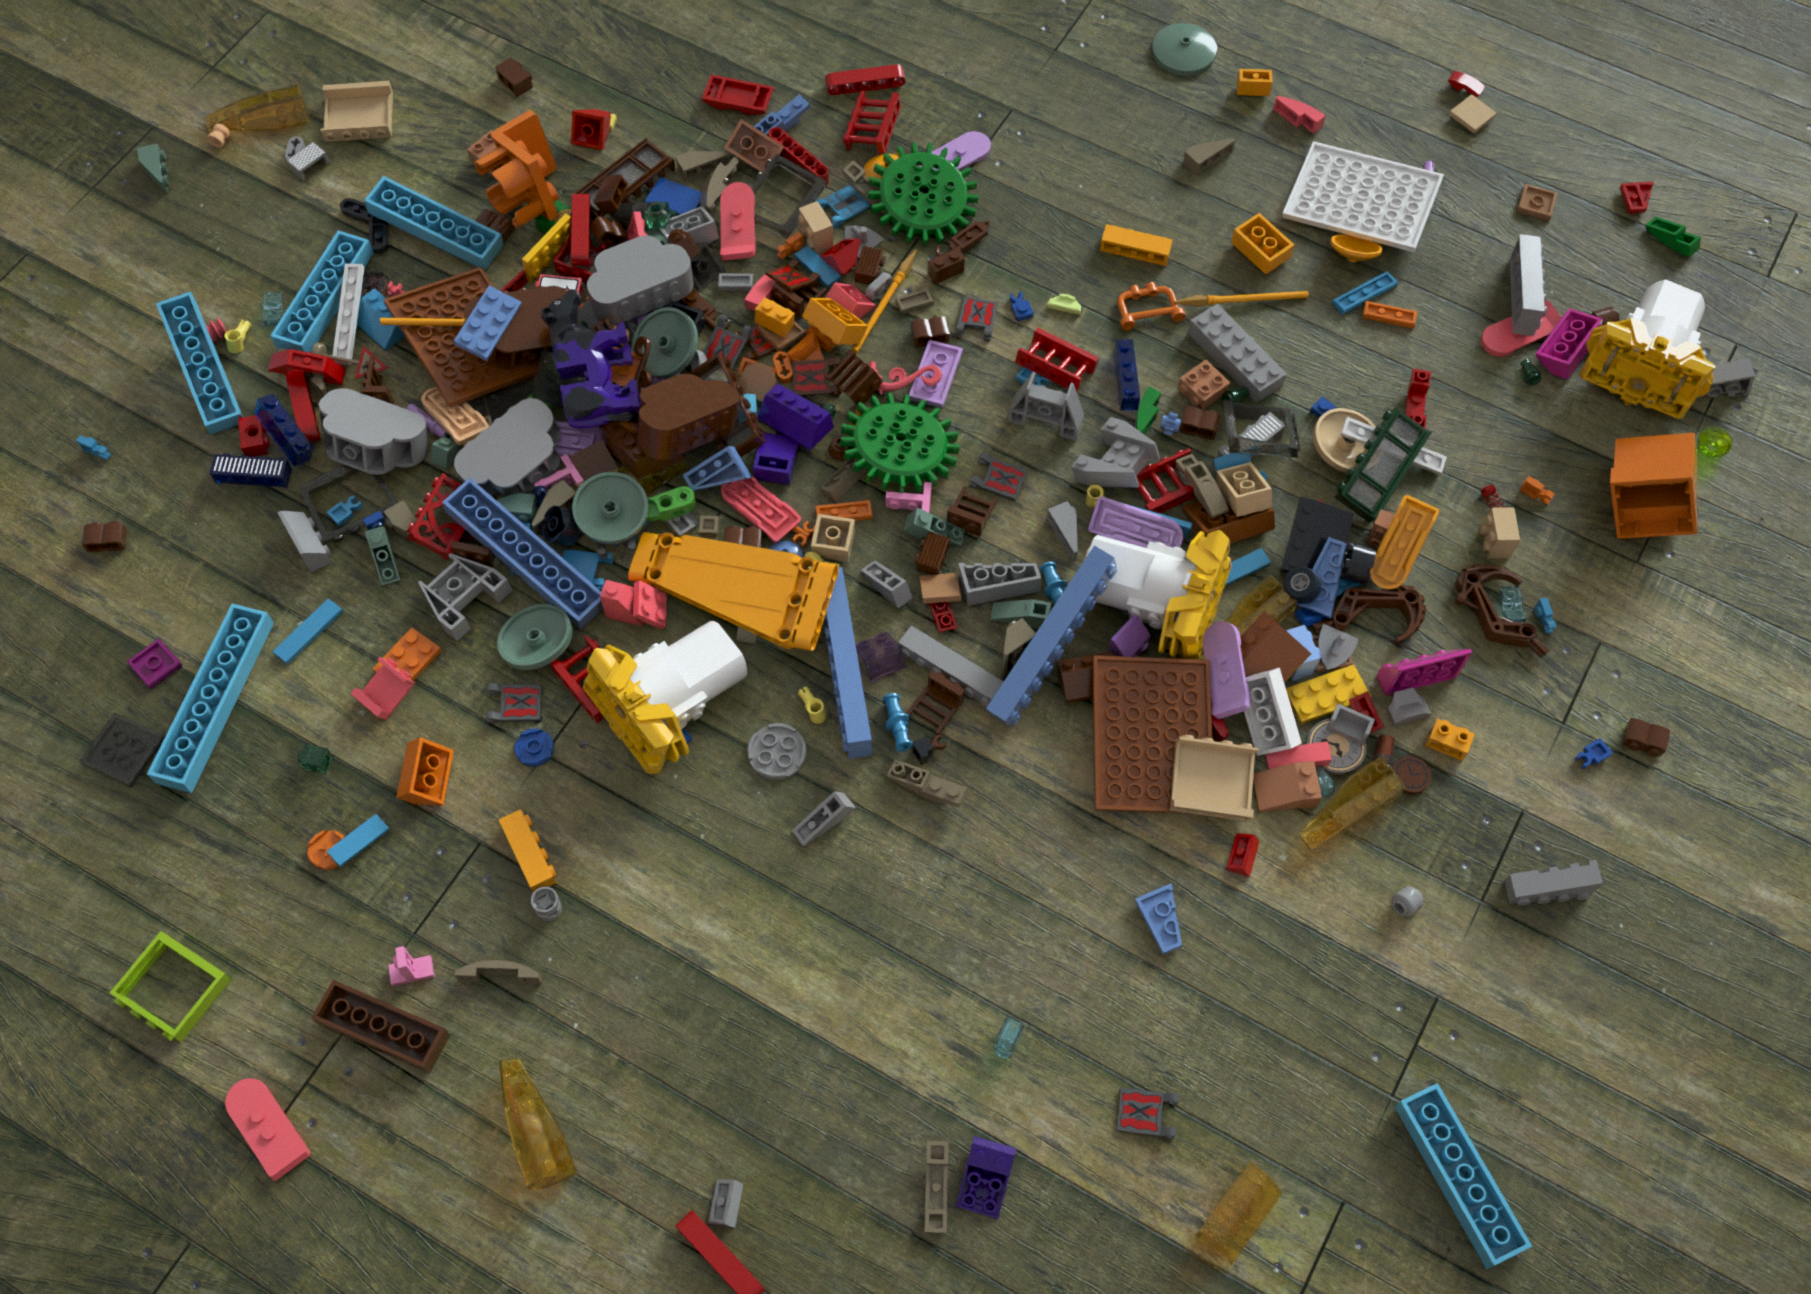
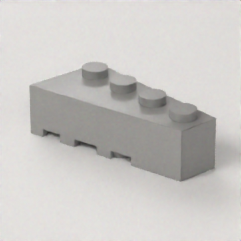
M1749 358L1736 359L1726 363L1719 362L1714 365L1715 368L1712 372L1714 379L1709 392L1705 395L1717 397L1719 394H1727V397L1735 396V393H1742L1743 396H1749L1755 377Z
M958 563L959 580L967 606L1041 591V576L1036 563H1012L1011 565H1001V563H994V565H982V563L965 565V563Z
M1592 860L1586 866L1579 867V863H1574L1562 870H1558L1556 866L1545 869L1542 873H1539L1538 870L1510 874L1504 880L1509 903H1517L1518 906H1523L1530 902L1544 904L1550 902V900L1565 902L1570 900V898L1585 900L1590 898V895L1603 884L1597 860Z

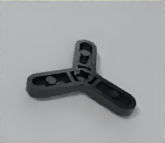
M351 198L344 199L340 203L342 213L368 223L369 242L373 252L378 254L385 252L388 248V222L368 213L365 203Z

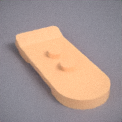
M437 387L427 390L421 397L424 409L445 429L458 445L476 438L482 430L489 427L484 417L467 402L449 407Z

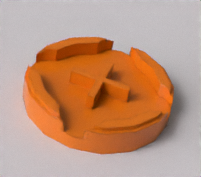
M325 830L314 835L308 844L307 856L310 862L318 869L323 870L338 867L327 854V850L345 838L344 835L335 830Z

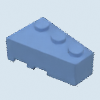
M727 446L683 474L684 479L693 491L705 490L752 478L734 446Z

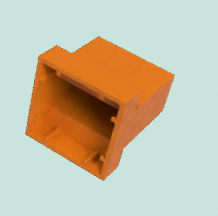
M1695 433L1619 438L1615 440L1614 468H1611L1610 487L1617 539L1697 534V452Z

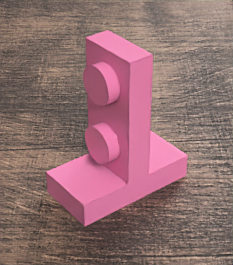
M565 454L560 457L564 469L555 472L547 478L540 479L534 486L541 485L548 492L555 483L563 479L568 485L574 483L578 490L584 483V480L569 456Z
M924 482L923 494L886 491V507L891 509H909L911 511L919 508L929 513L932 482Z
M404 946L395 948L394 964L388 965L390 981L393 987L434 977L433 962L430 955L413 959Z

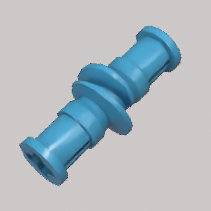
M1051 561L1042 564L1040 572L1044 574L1047 585L1044 589V594L1055 605L1066 589L1067 583L1065 580H1060L1056 572V563Z
M890 693L883 697V703L887 707L889 718L885 726L895 737V749L899 752L907 751L913 746V743L909 740L907 729L909 727V715L903 713L900 707V696L897 693Z

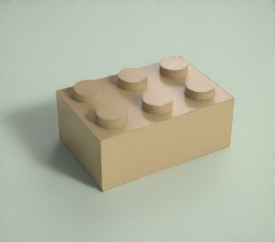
M1252 462L1216 471L1217 485L1225 501L1237 517L1273 508L1272 488Z

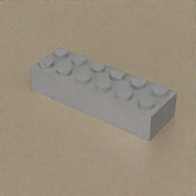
M1519 234L1509 259L1513 334L1534 336L1536 330L1540 329L1541 318L1546 315L1547 307L1544 306L1546 294H1544L1545 281H1543L1545 269H1542L1544 257L1541 255L1543 251L1541 237Z
M1218 303L1191 319L1188 334L1255 403L1283 387L1287 373Z

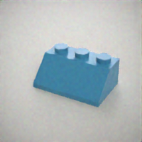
M374 288L360 299L357 326L381 348L387 351L405 336L398 325H380V318L393 317L384 305V299L386 298Z

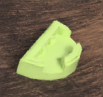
M1059 294V296L1051 298L1047 303V308L1077 315L1081 314V305L1075 300V297L1068 294Z

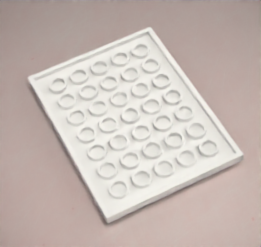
M1313 141L1284 208L1282 218L1415 252L1444 174Z

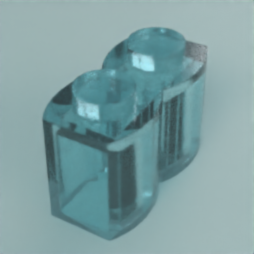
M1009 1017L1005 1018L994 1040L993 1049L995 1054L1002 1058L1012 1057L1023 1035V1024Z

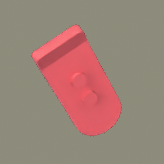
M742 182L728 185L723 190L720 198V255L724 261L755 256V195L751 187Z
M1545 300L1544 306L1547 307L1546 315L1541 318L1540 329L1536 330L1534 336L1513 334L1511 316L1488 326L1481 336V345L1491 355L1498 357L1508 356L1520 348L1541 339H1547L1562 319V316L1550 301Z
M753 476L751 479L721 485V494L724 501L755 527L762 529V532L773 543H778L801 521L800 515L792 507L782 502L757 482V479Z
M248 1078L237 1082L231 1087L225 1100L226 1110L273 1181L278 1180L309 1157L310 1150L263 1082Z

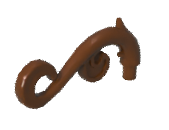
M646 336L639 337L634 345L635 354L638 357H642L635 374L639 398L642 388L650 386L652 381L651 373L644 371L651 348V342ZM643 345H644V348H645L644 354L642 353V346H643Z

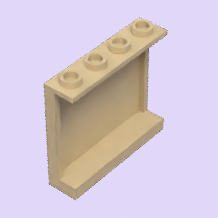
M389 81L323 85L325 113L324 128H321L320 131L325 142L392 137L393 91Z
M1192 735L1180 736L1175 741L1170 811L1249 822L1254 815V810L1251 809L1254 760L1258 748L1252 747L1248 743L1236 745L1232 741L1227 740L1215 742L1212 738L1195 739Z

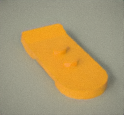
M1409 495L1403 497L1376 552L1374 566L1369 572L1371 580L1375 585L1383 589H1394L1405 582L1439 514L1438 508Z

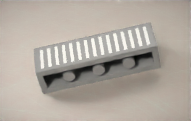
M1271 412L1265 416L1262 415L1254 425L1247 426L1241 435H1236L1228 445H1223L1218 450V457L1248 448L1253 444L1261 446L1263 451L1283 435L1286 425ZM1251 455L1250 460H1252L1257 455Z

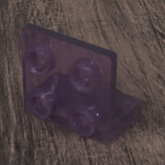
M888 632L879 633L873 638L856 644L857 654L865 663L871 682L906 667L901 647Z

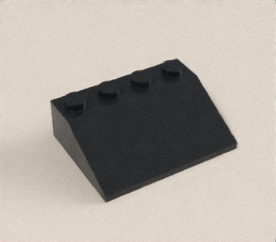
M1301 496L1298 501L1280 572L1288 573L1297 567L1313 569L1328 537L1347 543L1354 513Z

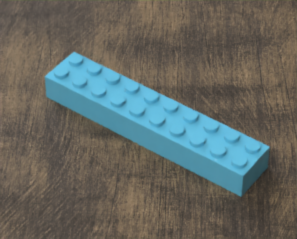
M231 604L147 773L155 784L188 793L193 792L274 625L267 612Z

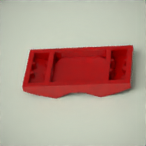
M711 74L702 101L720 110L734 109L746 115H761L766 113L774 87Z

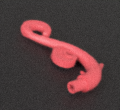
M869 362V367L873 368L877 373L876 362ZM928 365L907 377L904 369L894 368L889 372V378L894 383L883 382L877 390L880 395H883V391L889 392L902 389L920 375H922L921 379L926 385L934 386L940 382L942 373L937 366ZM926 371L934 372L931 378H926L922 374Z

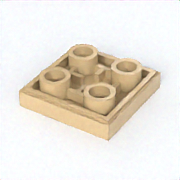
M1470 95L1449 113L1451 117L1473 133L1495 118L1497 114L1473 95Z

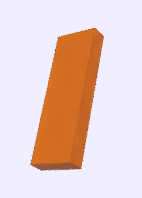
M1365 301L1362 314L1364 319L1412 329L1415 327L1417 311Z
M870 500L815 506L816 517L818 514L855 519V521L872 519Z

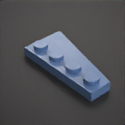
M1328 537L1312 569L1321 583L1320 593L1312 602L1307 604L1296 603L1297 606L1331 619L1347 550L1346 543Z

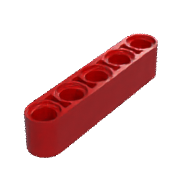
M899 64L833 72L825 76L827 92L830 95L903 86L906 82L903 67Z
M773 127L769 130V137L784 146L780 153L782 158L817 187L822 188L829 184V170L826 165L781 128Z
M572 194V266L590 265V194Z
M295 369L288 370L285 376L297 429H299L298 434L301 432L300 440H302V436H304L302 444H304L305 439L306 443L320 440L321 436L305 371Z
M693 1210L675 1225L680 1233L736 1294H762L765 1291L757 1279Z

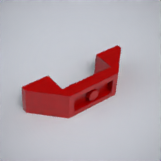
M294 349L272 354L268 369L269 372L287 375L289 368L324 375L325 383L340 386L343 385L346 372L344 367L328 356Z
M1413 369L1406 396L1405 415L1426 429L1427 415H1424L1426 394L1430 387L1431 371Z

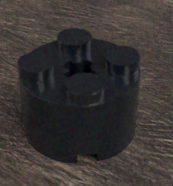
M552 506L545 513L544 517L547 518L545 523L541 525V533L545 540L565 547H571L579 538L583 537L584 534L577 527L571 509Z
M1349 542L1340 578L1366 585L1371 575L1369 574L1370 569L1374 566L1376 550L1372 547Z

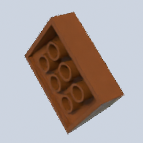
M1199 501L1182 506L1187 520L1192 523L1191 527L1196 536L1200 531L1204 532L1205 537H1207L1208 533L1221 530L1230 539V544H1233L1234 542L1249 539L1252 536L1275 529V516L1272 508L1237 517L1226 502L1229 511L1211 518Z
M1265 611L1240 637L1245 677L1280 668L1285 683L1312 654Z

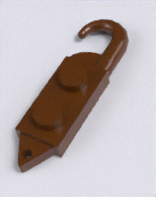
M975 221L953 236L949 242L951 251L959 248L963 253L986 237L990 221ZM938 245L935 249L937 257L943 255L939 252L941 245Z
M693 289L689 295L680 299L681 304L703 311L705 323L712 330L715 329L717 324L714 320L717 317V311ZM730 319L727 326L724 328L725 330H727L730 326Z

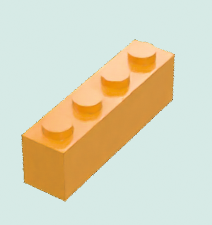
M1106 224L1100 251L1166 266L1173 239Z
M520 809L499 819L532 892H535L538 888L550 887L556 884L554 876L557 874L552 864L548 866L545 861L549 857L544 847L540 849L537 844L541 841L537 832H532L529 827L533 824L528 814L523 815Z

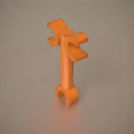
M809 521L803 524V529L796 526L791 530L796 534L793 537L794 543L798 540L803 541L801 543L802 549L807 546V540L814 534L815 526L812 529H808Z

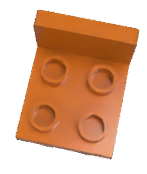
M528 110L491 133V137L496 146L495 150L474 162L475 169L480 175H484L503 164L502 167L492 172L493 177L498 183L486 190V195L491 205L500 215L510 212L525 202L528 203V205L514 213L515 218L512 219V223L516 228L521 227L541 214L549 221L559 216L554 204L555 201L559 200V196L553 185L548 181L546 182L544 178L556 171L557 166L538 116L531 110Z

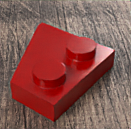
M1653 181L1621 184L1620 191L1628 214L1646 212L1651 189L1654 184Z

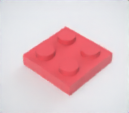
M633 212L627 231L629 239L648 236L644 231L645 221L641 217V212Z
M640 580L635 582L633 617L658 629L665 628L667 593Z

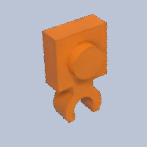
M798 231L786 240V244L777 247V251H779L777 256L780 259H784L788 254L792 255L796 251L801 250L804 246L803 235Z
M1528 476L1520 491L1535 500L1538 497L1546 505L1551 502L1555 495L1552 491L1545 490V485Z

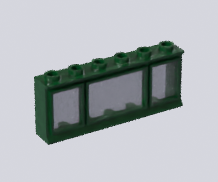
M1398 407L1385 412L1382 417L1383 422L1381 425L1378 424L1373 431L1374 436L1365 443V450L1354 460L1356 464L1345 474L1347 478L1336 488L1337 493L1334 498L1369 523L1377 519L1380 510L1384 509L1432 433L1398 410Z

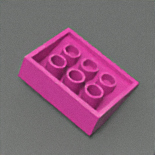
M1471 649L1440 650L1433 655L1427 656L1425 654L1413 660L1405 659L1394 665L1385 664L1380 668L1376 677L1384 696L1409 688L1415 689L1455 679L1472 654Z

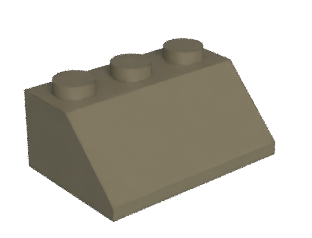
M1023 618L1017 622L1013 621L1007 626L1000 678L1002 681L1007 678L1036 634Z

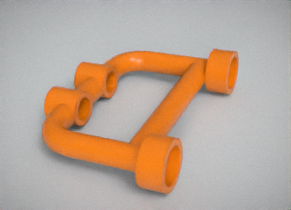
M1154 282L1146 284L1145 289H1139L1138 285H1132L1129 287V291L1122 293L1117 299L1122 316L1120 324L1123 330L1132 329L1135 326L1134 320L1171 314L1174 322H1180L1185 319L1186 314L1183 308L1173 303L1177 301L1174 292L1166 286L1156 287ZM1158 293H1165L1171 304V307L1128 314L1124 300L1127 298L1137 300L1141 296L1148 295L1149 297H1154Z

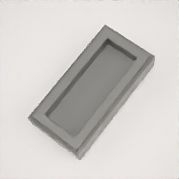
M719 273L718 291H750L753 288L754 276L753 274Z

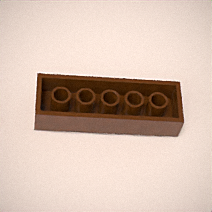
M335 980L331 982L311 1017L319 1026L430 1074L450 1037V1034L443 1027Z

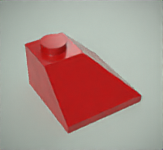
M597 109L573 110L571 144L603 150L610 130L611 112Z
M843 239L819 256L838 274L846 275L856 265L860 239Z

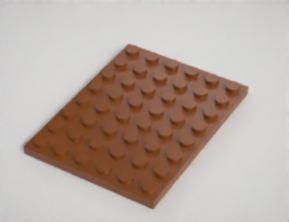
M479 267L384 299V305L393 318L464 319L466 304L473 298L481 297L489 285L494 286L483 269ZM398 325L449 407L540 375L545 372L547 367L545 363L515 368H501L495 365L490 357L485 361L454 345V340L463 326Z
M1093 656L1094 811L1190 814L1170 811L1175 741L1180 736L1182 737V735H1192L1195 739L1212 738L1210 661Z

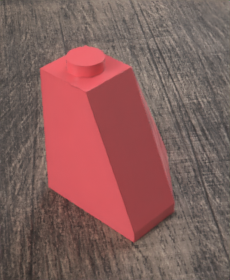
M606 580L600 594L606 618L642 626L644 622L633 617L634 587Z

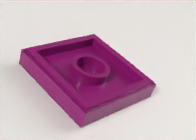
M159 638L127 661L128 665L150 690L183 666Z

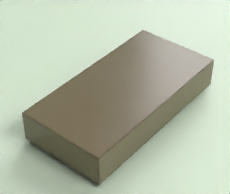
M928 288L895 298V303L901 315L934 305Z

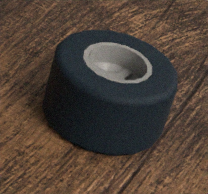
M1297 567L1287 573L1284 579V588L1294 602L1307 604L1318 597L1321 583L1312 569Z

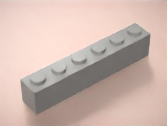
M910 626L898 642V651L903 657L914 660L921 668L942 673L946 676L947 680L960 684L967 696L976 698L985 707L989 705L1004 682L913 626Z

